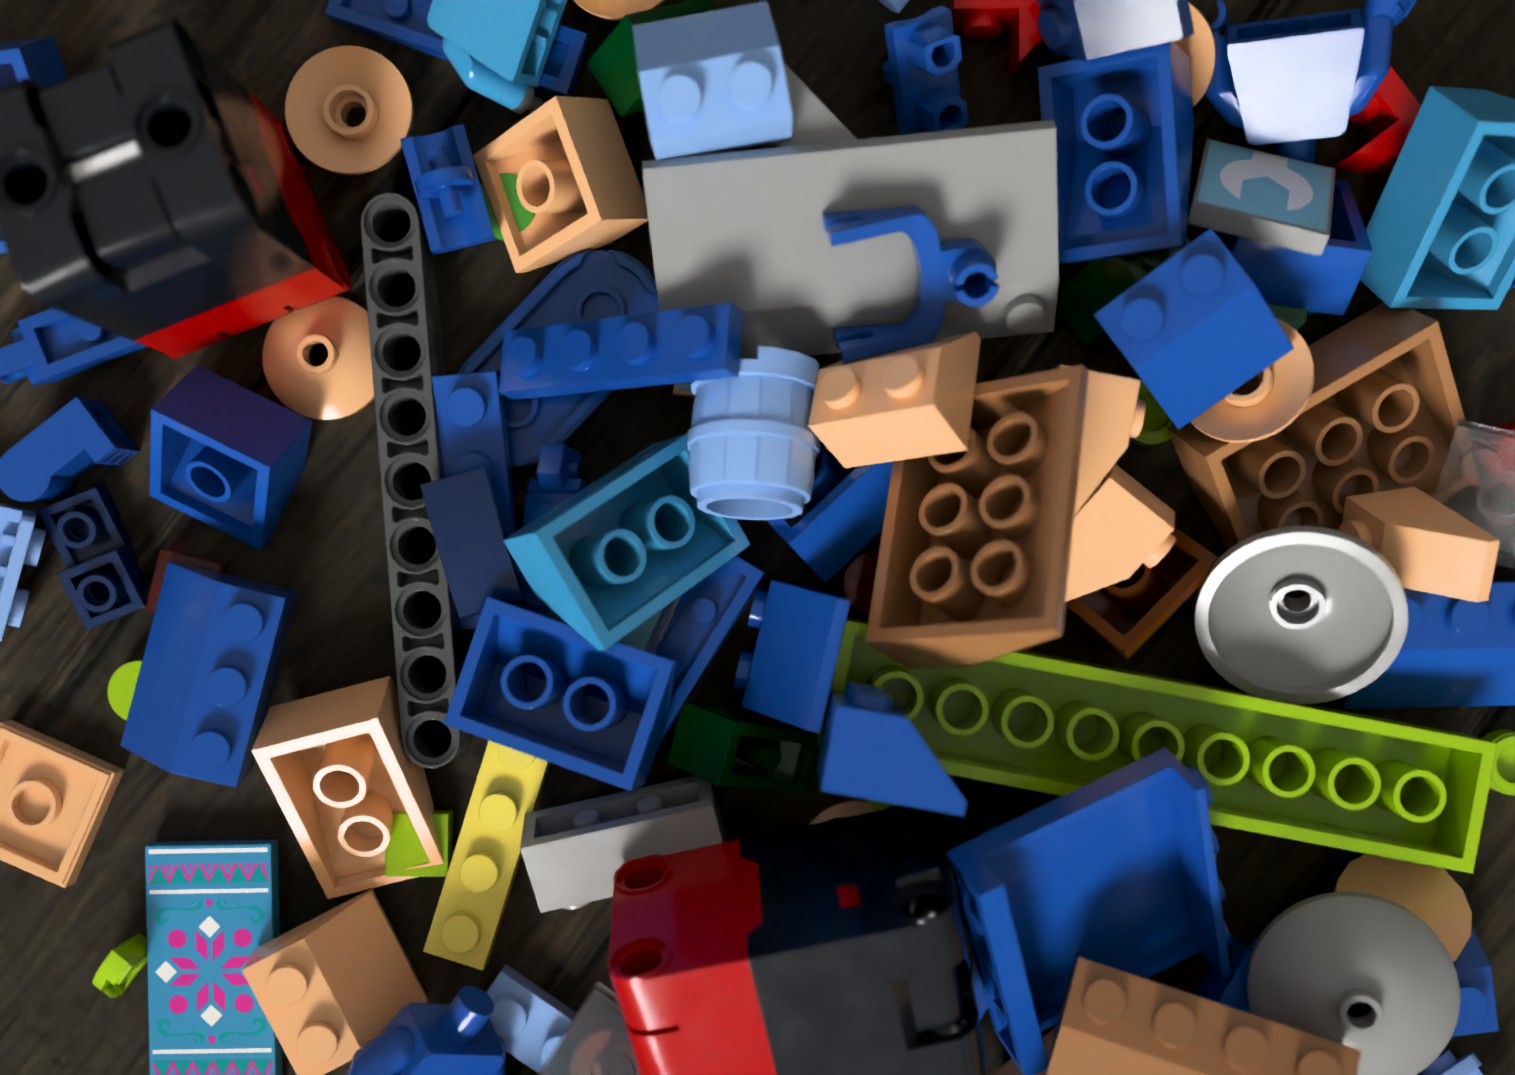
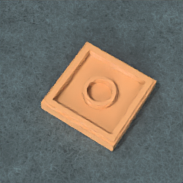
M16 721L0 722V860L63 888L75 884L125 769Z

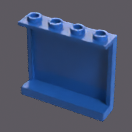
M1165 747L946 851L994 1031L1023 1075H1036L1045 1070L1047 1057L1041 1032L1056 1025L1058 1022L1072 966L1078 957L1147 979L1199 952L1222 979L1231 975L1227 945L1231 944V935L1223 920L1221 901L1225 899V890L1217 875L1215 855L1219 853V844L1211 829L1208 806L1213 802L1212 793L1206 780L1194 767L1186 768Z

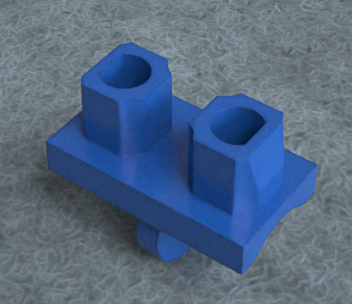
M941 5L919 17L885 24L884 29L889 59L883 63V76L887 83L892 84L899 135L964 128L969 123L967 101L962 99L960 95L957 68L958 63L962 60L960 36L954 34L951 9Z
M464 124L452 126L434 134L410 136L400 139L431 253L437 255L496 240Z

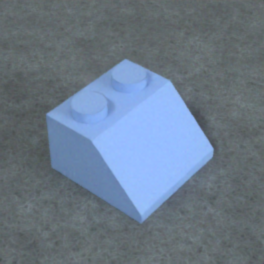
M767 1L632 26L638 74L650 140L656 160L716 154L792 140L793 114L780 44Z

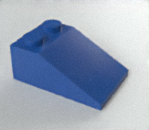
M1168 42L1088 61L1074 59L1038 67L1041 121L1054 120L1056 125L1059 265L1186 247L1194 129L1190 57L1176 44Z

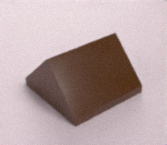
M1174 527L1171 534L1176 537V541L1169 552L1154 567L1148 568L1142 563L1128 579L1065 602V610L1108 652L1129 659L1203 583L1218 557Z

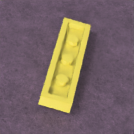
M488 740L423 952L482 971L485 969L490 959L522 856L520 845L525 813L536 811L550 762Z

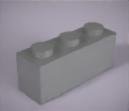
M694 775L637 788L632 791H623L525 813L520 850L540 913L561 908L574 910L590 902L613 897L614 874L622 864L629 860L650 855L664 856L727 841V835L714 785Z

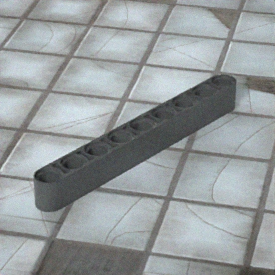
M384 193L375 196L366 204L361 216V236L401 736L405 754L409 759L422 768L434 769L445 766L468 748L473 735L446 725L450 730L452 740L451 746L445 751L431 746L425 734L429 720H439L444 723L467 656L466 633L465 630H460L459 615L445 576L437 545L433 557L426 563L417 560L412 554L410 546L414 533L420 528H426L432 534L433 531L424 497L417 500L408 493L405 485L409 471L418 465L425 466L429 471L431 482L443 479L431 378L436 375H445L436 257L431 253L420 210L409 199L400 194ZM408 215L411 222L407 235L400 241L387 242L386 228L389 222L397 216ZM403 278H413L416 288L412 300L406 305L394 307L391 301V290L394 284ZM417 340L421 349L418 363L410 370L400 371L395 360L397 350L404 342ZM420 402L426 413L425 424L419 432L408 436L401 426V414L408 405ZM424 591L435 595L441 605V616L433 626L423 623L416 613V601ZM427 655L440 659L445 666L447 672L446 681L441 688H434L428 685L422 678L420 672L421 663Z

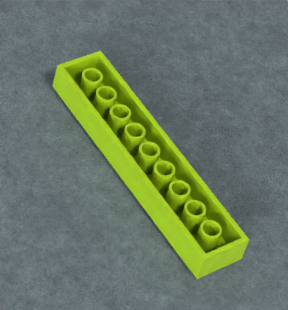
M850 617L846 619L830 690L846 692L847 682L866 683L886 688L887 695L893 696V701L897 702L948 775L1064 796L1165 747L1186 768L1194 767L1206 780L1213 798L1212 804L1208 806L1210 824L1465 873L1473 874L1498 743L1455 731L1317 705L1294 704L1253 696L1242 691L1025 650H1016L968 667L908 670L865 642L868 621ZM827 705L823 717L820 733H818L817 738L819 749L821 745Z

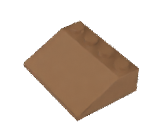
M1383 302L1309 345L1308 348L1313 358L1315 370L1314 385L1310 398L1302 412L1291 424L1268 438L1246 443H1231L1214 439L1202 433L1191 422L1180 430L1175 425L1167 428L1185 475L1228 550L1255 534L1281 527L1315 526L1338 531L1339 526L1342 524L1346 496L1414 486L1440 502L1481 478L1437 320L1410 308H1389ZM1254 377L1238 388L1236 392L1242 395L1254 392L1259 385V379Z
M1083 364L977 383L975 385L968 449L966 451L893 461L865 641L867 644L908 670L968 667L1062 636L1089 371Z
M1078 957L1072 966L1044 1075H1357L1361 1050Z

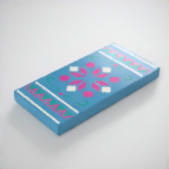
M278 839L155 841L146 845L150 1075H283L282 1046L242 972L244 965L255 948L280 936Z

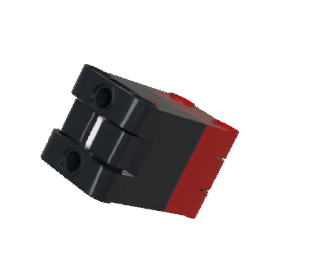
M176 18L110 43L108 45L110 62L46 88L41 87L28 78H23L0 88V233L19 281L31 298L42 307H51L165 353L172 359H178L228 339L230 335H238L293 313L294 309H303L352 289L347 266L333 242L307 176V165L300 166L291 144L293 140L289 134L286 122L282 119L279 120L258 100V97L250 93L206 51L205 47L199 45Z
M897 804L885 810L850 817L833 818L825 822L726 841L664 856L650 855L627 861L616 870L613 877L610 946L607 964L640 1075L986 1074L987 1061L979 1023V1012L966 959H963L966 946L956 886L946 849L943 850L935 820L930 810Z

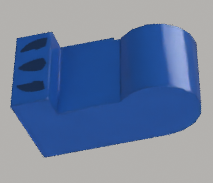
M75 397L6 451L0 458V488L9 498L20 502H56L65 498L72 491L76 477L83 474L94 464L121 466L140 452V450L102 401Z

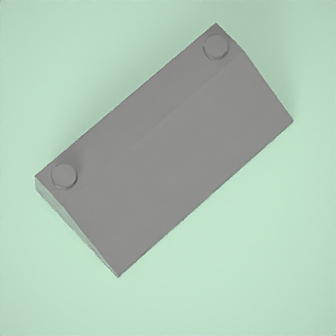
M1054 120L642 161L659 311L731 302L743 311L740 359H757L758 346L796 351L807 356L840 353L834 340L833 328L899 324L905 322L910 317L917 295V264L910 237L904 232H895L831 246L828 234H826L823 227L822 213L918 206L926 212L934 224L940 242L974 239L985 246L996 264V272L999 278L994 281L999 285L996 296L989 303L979 307L967 306L961 301L944 303L943 323L935 339L974 331L978 333L981 339L1054 332L1059 286L1057 140ZM979 272L970 274L964 282L972 281L978 276Z

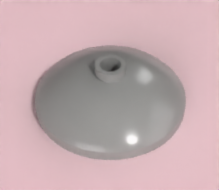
M1281 527L1267 530L1242 540L1216 560L1200 585L1195 602L1196 636L1204 656L1219 675L1250 695L1301 705L1336 700L1353 694L1375 681L1388 669L1399 654L1408 629V605L1404 589L1398 575L1389 562L1365 542L1349 534L1323 527ZM1294 590L1307 592L1301 598H1290L1285 595L1287 592Z
M1332 892L1302 900L1284 910L1271 921L1259 936L1249 958L1246 990L1251 1014L1361 1050L1357 1075H1417L1438 1058L1447 1046L1457 1025L1460 1011V986L1453 961L1435 932L1416 914L1391 900L1376 895L1359 892ZM1356 1002H1366L1371 1005L1369 1013L1363 1017L1350 1016L1347 1014V1011Z

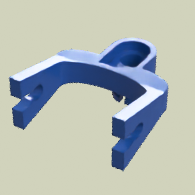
M918 206L822 213L823 227L826 234H828L831 246L895 232H904L910 237L917 264L916 301L910 317L905 322L833 328L834 340L837 348H839L843 363L930 343L937 337L941 329L944 317V303L961 301L967 306L979 307L989 303L998 292L999 285L994 282L995 279H999L996 272V264L985 246L974 239L940 242L934 224L926 212ZM979 272L975 279L964 282L970 274Z

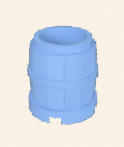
M758 346L757 359H740L739 377L691 382V393L695 395L691 429L688 430L687 446L689 450L690 493L697 498L698 509L719 517L742 520L787 519L802 514L803 505L811 500L815 461L820 447V439L808 426L820 365L816 359L796 351Z

